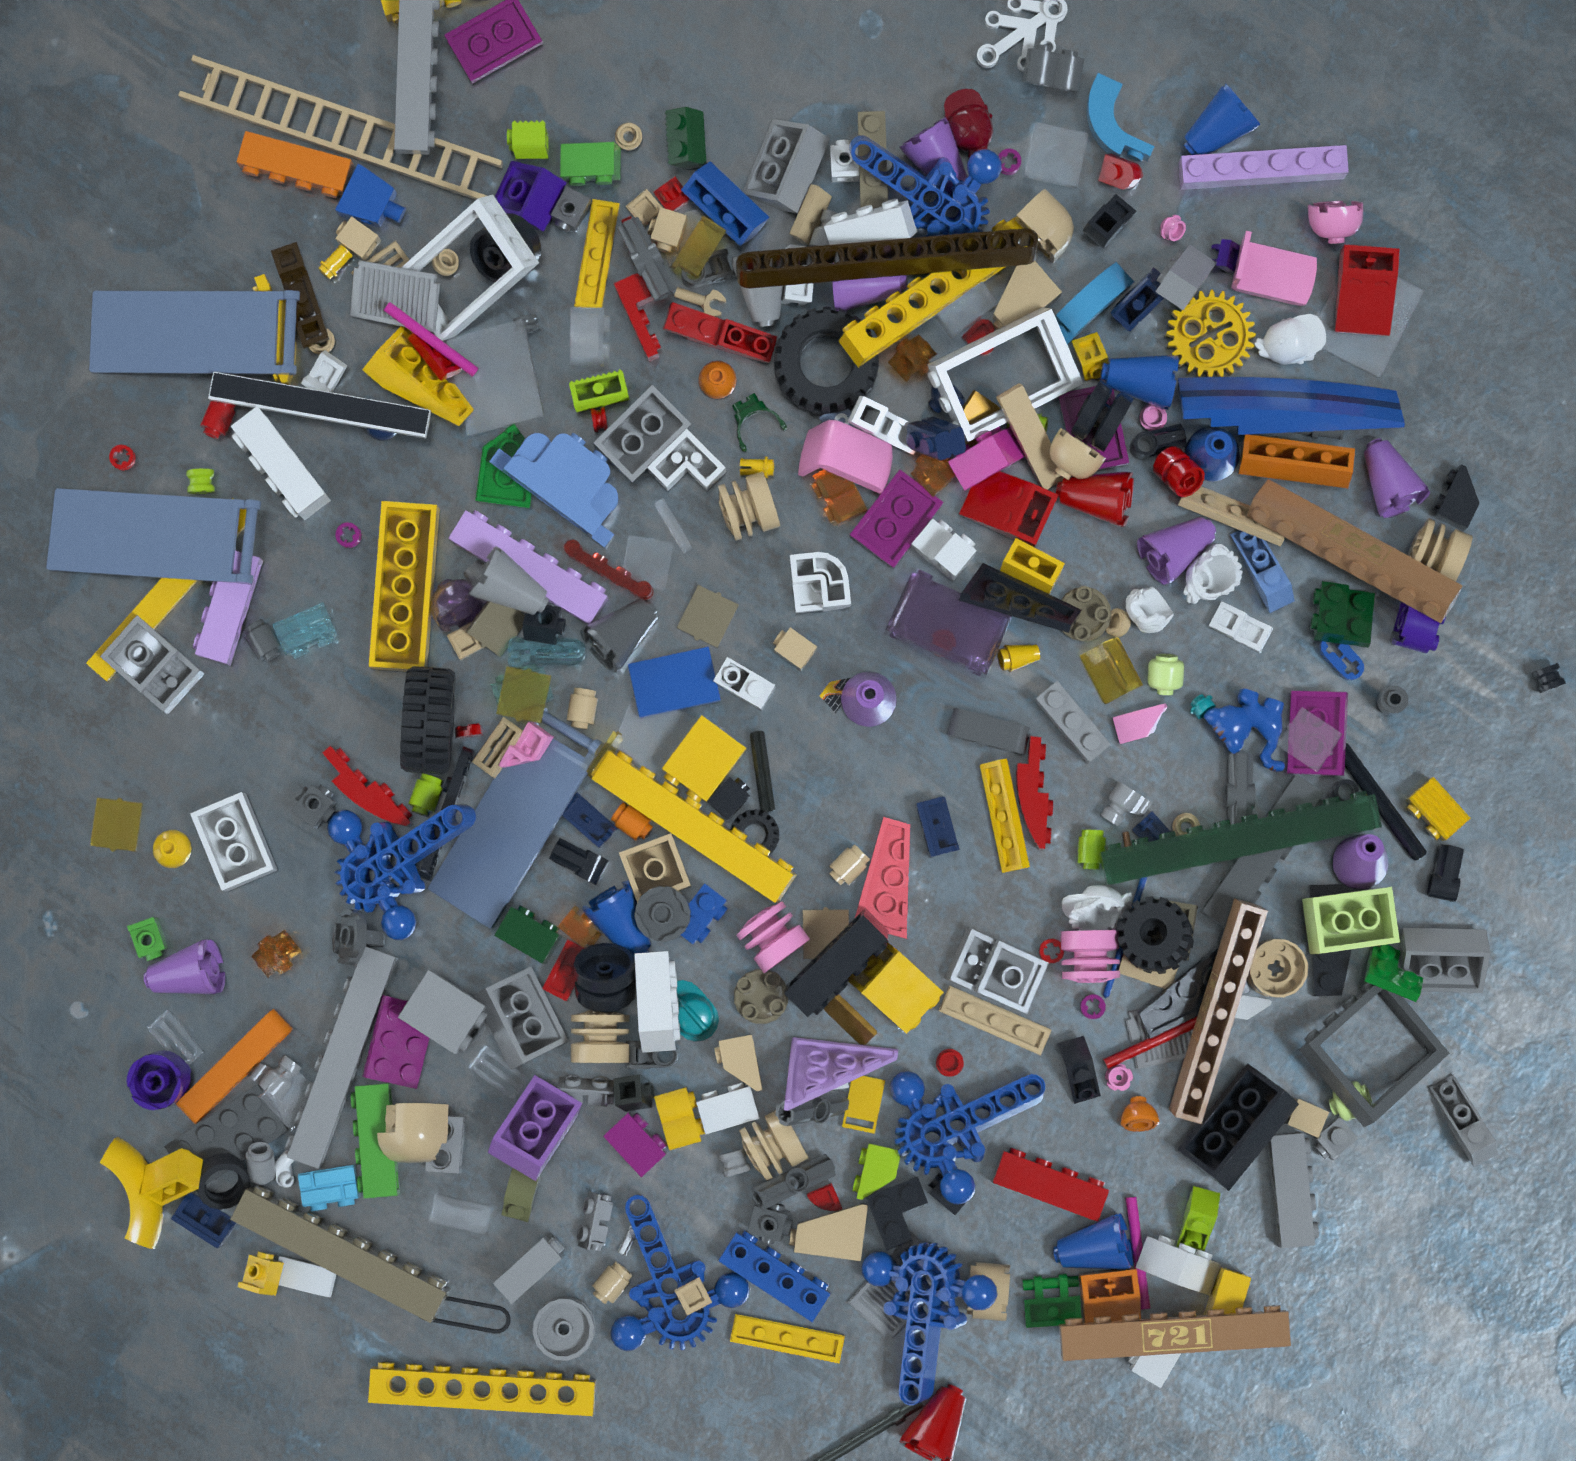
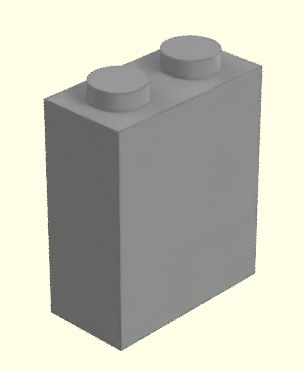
M428 970L398 1018L452 1053L457 1054L459 1050L462 1052L466 1050L473 1039L469 1034L474 1026L480 1028L488 1014L484 1012L487 1008L486 1005L432 970Z
M548 1235L544 1236L493 1283L494 1286L512 1305L565 1256L562 1252L565 1247L555 1236L551 1239Z

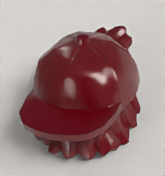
M961 89L951 93L944 103V118L946 117L949 122L957 148L967 152L970 158L976 151L988 148L994 133L991 121L992 114L988 112V106L984 104L980 94L974 89Z

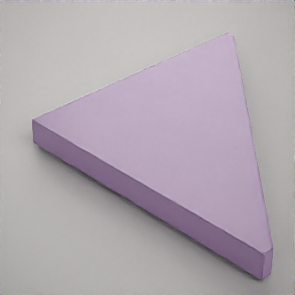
M792 1037L784 1110L788 1111L896 1061L898 1049Z

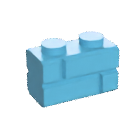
M356 1164L299 1173L298 1180L302 1206H310L311 1211L327 1209V1203L338 1202V1207L354 1205V1199L361 1197V1193L358 1192Z

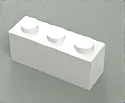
M898 199L888 200L882 203V207L873 209L872 205L861 207L856 210L857 213L847 215V212L832 215L831 220L824 226L829 245L911 238L917 232L908 200L898 202Z

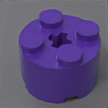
M1401 602L1393 627V631L1398 632L1397 639L1392 638V644L1425 654L1429 650L1435 651L1440 638L1439 635H1436L1439 624L1443 625L1446 617L1442 623H1439Z
M155 1051L141 1057L132 1064L127 1074V1087L130 1089L132 1099L139 1106L148 1110L163 1109L177 1103L187 1093L191 1081V1069L179 1055L171 1051ZM157 1075L160 1077V1081H162L161 1085L158 1084L159 1079L156 1078Z

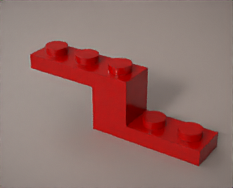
M629 216L627 218L622 219L621 223L631 219L632 217ZM635 273L615 282L614 286L646 357L651 362L659 358L657 350L661 349L655 333L649 334L646 325L650 324L644 309L638 311V307L652 302L654 299L643 277Z

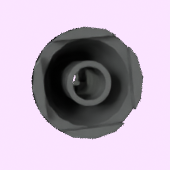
M637 599L583 627L580 630L581 637L584 643L589 639L592 648L589 650L601 664L609 670L614 668V672H617L622 668L657 620V609L649 600Z

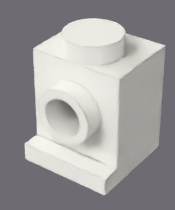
M837 140L835 142L836 145L830 146L832 183L859 182V165L852 159L849 151L851 140ZM858 147L855 150L856 155H858ZM841 155H848L850 160L843 163L839 158Z

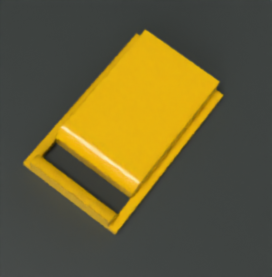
M861 1076L851 1081L848 1094L849 1106L848 1110H845L842 1127L875 1134L885 1080ZM851 1117L874 1122L873 1129L846 1124V1118Z

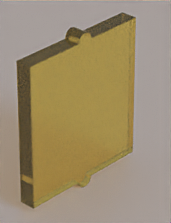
M506 666L496 714L516 718L518 722L526 720L541 724L552 676L532 672L530 668L522 670Z
M613 731L586 771L589 773L588 776L590 778L594 776L609 751L615 752L624 739L619 731Z
M97 798L90 846L110 848L113 852L117 849L136 852L143 804L123 801L122 798L117 800Z

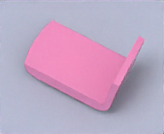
M1246 231L1241 241L1231 288L1237 292L1291 305L1305 306L1315 283L1317 258L1250 242L1252 232Z
M828 420L808 430L801 453L798 475L803 477L822 468L881 494L891 472L893 460L892 445L843 422Z

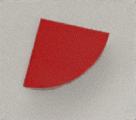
M479 723L457 726L455 728L456 738L483 736V728Z
M832 1183L806 1194L809 1200L820 1209L827 1211L843 1209Z

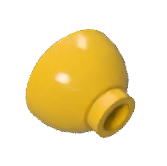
M178 830L162 832L153 843V855L156 861L166 868H178L184 865L191 855L192 848L189 838Z

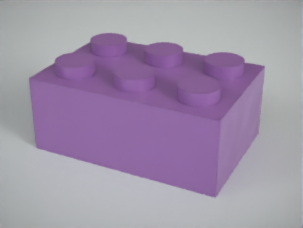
M534 1075L494 1135L488 1153L536 1181L575 1122L583 1103Z

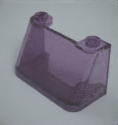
M918 570L917 574L911 573L884 634L896 640L897 638H906V643L914 644L957 663L962 668L969 666L968 669L973 671V674L985 679L1012 616L959 601L960 592L933 581L934 576L927 572Z

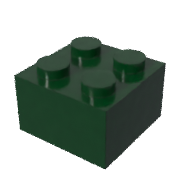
M519 905L518 909L511 907L494 936L546 965L563 937L557 933L560 928L545 919L542 923L533 919L536 914Z

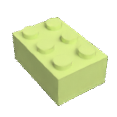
M1392 887L1302 899L1310 954L1400 943Z

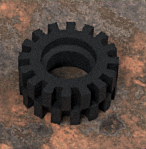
M757 809L740 813L732 822L730 830L736 827L744 832L746 827L751 824L762 826L766 836L761 845L769 849L771 854L779 842V828L775 819L767 812H761Z

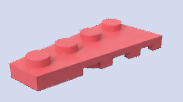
M883 817L855 917L866 908L889 931L890 935L907 939L910 824Z

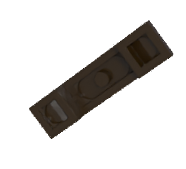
M297 242L271 250L284 291L293 290L300 292V301H297L296 329L303 349L330 340Z

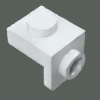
M324 350L319 355L309 375L303 378L301 384L309 389L332 393L348 365Z

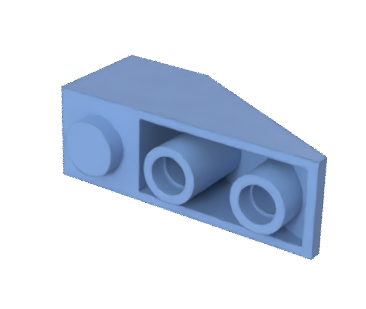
M1241 530L1230 534L1244 566L1269 613L1294 602L1292 584L1267 542Z

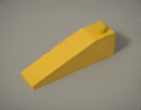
M400 326L376 351L362 370L384 389L424 409L431 410L432 413L460 426L473 412V407L455 384L449 383L447 379L440 381L408 340L412 332L406 327Z

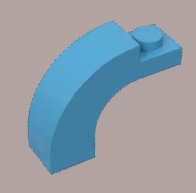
M1098 73L1091 87L1086 108L1087 122L1093 138L1107 154L1120 157L1122 151H1125L1127 156L1134 161L1142 162L1144 160L1148 162L1155 146L1124 132L1118 126L1114 117V104L1123 84Z
M1117 262L1092 280L1056 314L1055 318L1067 345L1096 316L1118 300L1135 282Z

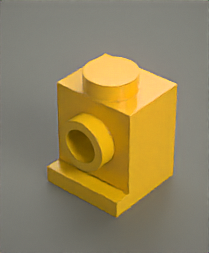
M258 1251L257 1255H249L243 1281L238 1282L237 1287L257 1294L276 1296L284 1263L274 1260V1254Z

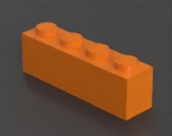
M245 131L236 161L238 166L243 169L242 172L247 175L258 177L260 173L268 175V179L276 183L284 184L285 180L294 182L295 187L306 191H311V188L322 190L321 194L332 198L343 195L354 168L351 159Z
M1246 434L1241 448L1238 474L1348 488L1353 474L1355 448Z

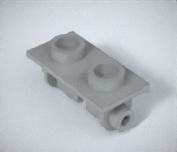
M578 1075L559 1077L557 1088L583 1103V1095H588V1105L607 1107L608 1104H613V1080L601 1076L594 1077L593 1079L581 1078Z
M589 1191L588 1197L583 1202V1223L577 1231L579 1247L587 1250L601 1251L602 1246H605L608 1227L599 1225L600 1220L610 1221L614 1203L611 1201L612 1196L600 1195Z

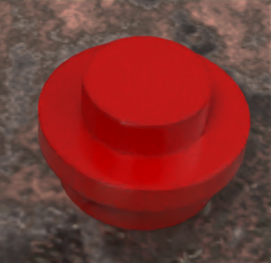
M945 1049L938 1054L936 1067L942 1075L953 1077L963 1069L964 1060L958 1051Z

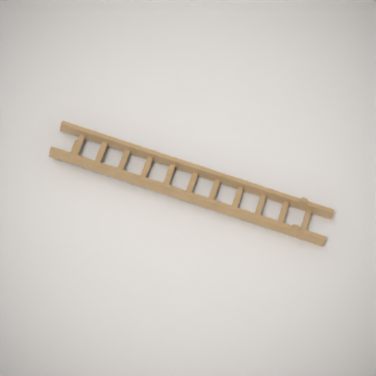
M195 55L191 59L194 64L213 70L212 74H207L203 85L204 96L200 98L180 91L178 95L182 100L475 200L487 196L468 189L477 161L498 168L503 166L502 160L435 138V146L443 148L444 152L435 177L416 171L422 154L413 155L409 169L390 163L395 151L394 123ZM220 73L238 78L228 107L211 101ZM246 81L264 87L254 116L236 110ZM272 90L290 96L280 125L262 119ZM298 99L316 105L306 133L288 128ZM323 108L341 114L331 142L313 136ZM349 117L367 122L356 151L339 145ZM374 125L393 131L383 160L364 154ZM452 152L470 158L460 186L442 180Z

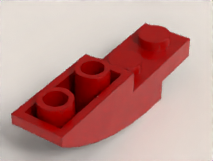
M674 302L670 303L663 330L686 337L687 340L766 363H770L778 337Z
M1030 736L1027 764H1016V789L1020 812L1027 831L1037 849L1044 850L1045 844L1051 843L1052 829L1047 827V816L1053 815V800H1048L1049 793L1038 792V788H1043L1044 771H1039L1040 760H1045L1046 744H1041L1042 737Z
M329 746L322 752L340 773L332 782L349 799L381 819L405 827L413 825L409 819L413 815L403 803L398 806L391 797L395 794L385 782L380 785L377 781H374L367 787L365 783L369 780L358 768L353 771L347 764L351 759L340 747L336 750L334 747Z

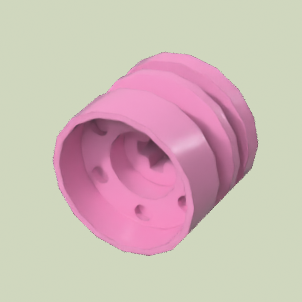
M782 901L760 911L748 920L736 935L740 941L750 934L754 938L744 946L746 950L759 945L761 950L753 959L763 973H766L810 940L800 925L790 929L786 928L785 924L793 916L791 912L781 919L777 916L779 912L786 908Z
M1118 930L1061 931V950L1074 952V958L1061 961V965H1074V972H1062V979H1068L1077 983H1103L1120 978V971H1107V964H1120L1119 959L1107 957V951L1119 949Z

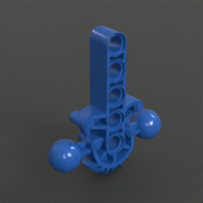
M859 135L851 140L849 151L852 159L909 199L908 203L916 229H919V227L927 229L928 233L925 237L983 232L979 224H988V220L982 217V215L990 213L989 208L982 207L988 203L987 197L977 198L975 193L982 184L992 183L1001 173L1002 163L1000 157L995 152L981 149L972 154L967 163L969 175L965 181L957 179V174L950 160L946 157L940 158L925 177L869 137ZM861 144H866L870 147L868 154L865 156L855 154L856 148ZM883 160L892 162V167L886 172L878 170V165ZM911 175L915 178L914 183L909 187H904L900 184L904 176ZM947 180L953 184L951 194L944 190ZM928 191H935L937 193L936 199L932 202H925L923 200L924 194ZM951 206H956L959 208V213L953 218L947 217L945 215L946 210ZM927 213L933 215L926 222L921 221V218Z
M467 804L450 805L401 838L397 836L389 822H376L370 827L371 835L367 844H363L360 838L363 826L361 819L354 812L340 810L334 813L328 821V834L334 842L346 845L350 853L346 859L342 858L337 861L342 867L334 872L341 877V880L335 883L338 886H343L339 894L342 896L348 895L346 903H355V909L363 910L364 908V911L367 913L373 912L376 904H379L384 913L381 920L383 932L394 940L408 938L415 931L417 923L415 914L409 908L398 905L395 898L399 893H420L425 889V883L421 880L415 864L469 829L476 820L474 809ZM458 810L462 814V821L460 824L456 820V813ZM436 825L440 829V835L438 838L434 834V828ZM414 840H416L418 843V850L416 853L412 848V843ZM392 854L396 857L395 867L390 862ZM370 869H372L375 874V878L373 881H371V879L369 878ZM394 879L396 882L399 883V886H397L395 883L391 882L390 880Z
M910 1071L900 1072L892 1079L889 1090L892 1098L898 1104L907 1106L912 1116L909 1119L900 1117L898 1120V1124L901 1127L895 1129V1134L900 1137L895 1139V1145L903 1146L898 1150V1155L904 1156L908 1154L904 1163L909 1165L914 1161L913 1170L916 1172L920 1166L925 1167V1175L929 1174L930 1168H939L943 1175L940 1182V1190L943 1197L953 1204L966 1203L974 1195L976 1185L973 1177L967 1171L957 1168L955 1164L956 1158L964 1157V1159H972L974 1162L982 1161L985 1147L980 1140L978 1132L1040 1103L1045 1092L1044 1080L1038 1075L1030 1074L966 1105L962 1104L954 1087L950 1084H945L931 1105L924 1104L922 1100L925 1085L920 1076ZM1034 1085L1039 1089V1093L1030 1095L1025 1091V1087ZM1010 1097L1015 1104L1005 1107L1000 1103V1099ZM939 1107H943L945 1115L936 1118L935 1111ZM982 1108L987 1110L990 1116L981 1119L976 1116L975 1111ZM958 1120L965 1125V1128L957 1131L951 1128L950 1123ZM934 1132L938 1134L940 1139L932 1143L926 1140L925 1135ZM958 1143L963 1148V1151H957L953 1144Z
M633 1195L626 1202L625 1210L652 1279L633 1286L629 1291V1296L649 1313L648 1316L642 1319L626 1315L615 1320L610 1331L611 1340L620 1350L632 1351L642 1345L647 1334L658 1331L662 1335L659 1340L660 1345H663L667 1338L671 1340L669 1349H673L675 1341L680 1342V1349L685 1350L684 1341L688 1340L691 1347L694 1348L696 1347L694 1340L696 1336L702 1342L706 1340L705 1336L701 1333L703 1330L707 1333H712L713 1329L707 1326V1322H717V1318L709 1316V1309L720 1304L728 1308L741 1306L749 1297V1283L737 1273H725L719 1277L715 1283V1288L707 1291L712 1303L689 1314L684 1319H676L672 1315V1309L675 1305L681 1304L675 1292L669 1294L663 1291L661 1287L663 1280L666 1278L675 1279L678 1284L677 1288L700 1277L703 1283L705 1281V1264L701 1260H696L676 1268L649 1200L643 1195ZM636 1199L644 1201L646 1211L642 1215H634L630 1211L632 1201ZM647 1225L654 1227L657 1233L656 1238L649 1242L643 1240L640 1234L641 1229ZM663 1252L667 1256V1263L663 1267H655L651 1263L653 1253ZM660 1296L664 1307H653L648 1302L649 1298Z
M924 1242L919 1244V1246H911L908 1251L900 1255L903 1261L902 1266L897 1265L891 1255L881 1251L870 1253L864 1259L861 1266L862 1275L867 1283L877 1287H884L891 1281H896L895 1286L899 1290L891 1301L884 1304V1312L887 1315H894L907 1320L899 1382V1397L907 1405L918 1404L929 1399L933 1394L941 1327L953 1330L965 1325L967 1322L966 1315L959 1312L954 1298L962 1297L966 1305L974 1310H986L995 1303L998 1295L997 1286L991 1278L985 1275H974L969 1277L967 1281L961 1280L958 1269L963 1264H955L954 1260L957 1254L952 1253L948 1255V1247L939 1248L938 1243L928 1244ZM927 1275L931 1279V1286L927 1282ZM910 1290V1297L906 1298L905 1293ZM924 1303L928 1307V1314L925 1312L923 1308ZM920 1330L925 1335V1341L920 1336ZM917 1358L921 1361L922 1368L918 1366ZM914 1385L917 1387L919 1395L915 1393Z

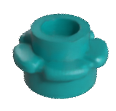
M1203 694L1197 696L1190 703L1192 706L1190 713L1195 714L1198 719L1204 718L1206 711L1216 707L1211 700L1213 697L1211 695L1205 697Z

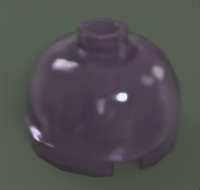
M447 579L437 586V590L431 598L430 611L441 631H452L450 626L458 625L460 629L473 622L482 610L483 603H487L485 600L469 595V592L474 588L471 581Z

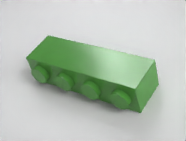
M391 1083L355 1086V1092H351L352 1109H357V1120H353L354 1137H359L360 1147L355 1148V1159L357 1165L361 1164L362 1176L357 1177L358 1192H363L364 1198L400 1195L398 1164L383 1154L377 1137V1133L386 1132V1105H393Z

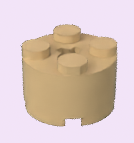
M976 1262V1266L971 1265L969 1277L985 1275L991 1278L997 1286L998 1293L995 1303L986 1310H974L967 1306V1314L972 1315V1319L1006 1321L1007 1313L1001 1312H1006V1306H1008L1010 1274L1006 1273H1009L1010 1265Z

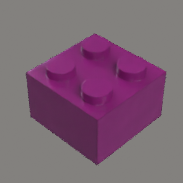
M629 1112L603 1137L638 1175L643 1177L668 1153L664 1149L667 1143L657 1133L653 1136L646 1129L649 1124L638 1112L635 1115Z

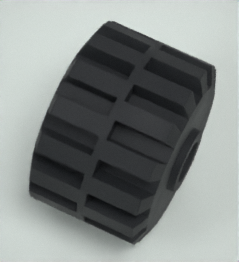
M1153 896L1145 897L1146 901L1141 903L1138 900L1132 903L1133 908L1130 911L1125 910L1122 914L1124 919L1122 923L1118 924L1117 929L1120 937H1118L1119 945L1135 967H1139L1144 972L1150 974L1152 971L1158 972V974H1165L1167 969L1172 968L1174 971L1179 968V963L1182 960L1186 961L1190 956L1188 951L1190 948H1193L1194 944L1192 938L1193 928L1186 914L1175 902L1171 903L1167 898L1160 897V900L1154 899ZM1157 931H1160L1163 939H1157L1156 943H1154L1151 935H1156Z

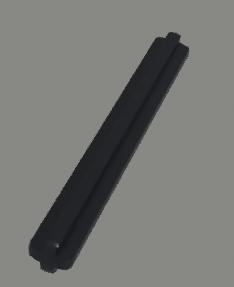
M1346 743L1345 767L1412 859L1415 861L1421 859L1426 855V849L1350 745Z

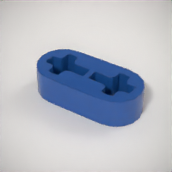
M1324 641L1320 642V654L1343 679L1352 681L1363 674L1364 663L1349 645L1339 644L1337 646V651L1342 655L1339 658L1334 652L1327 653L1328 645ZM1343 658L1350 664L1356 662V675L1352 672L1347 674L1344 671L1347 666L1342 661Z

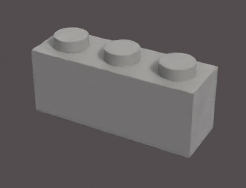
M1189 244L1184 252L1179 249L1167 267L1164 268L1157 279L1161 284L1156 292L1184 310L1217 262Z
M1058 681L1034 700L1087 764L1111 745Z

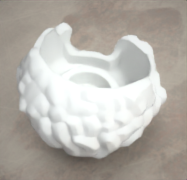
M1154 587L1142 588L1140 590L1133 589L1126 598L1127 614L1142 632H1159L1163 630L1174 616L1166 600Z

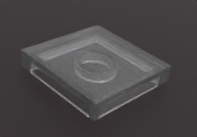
M1035 122L1023 177L1077 188L1089 134Z

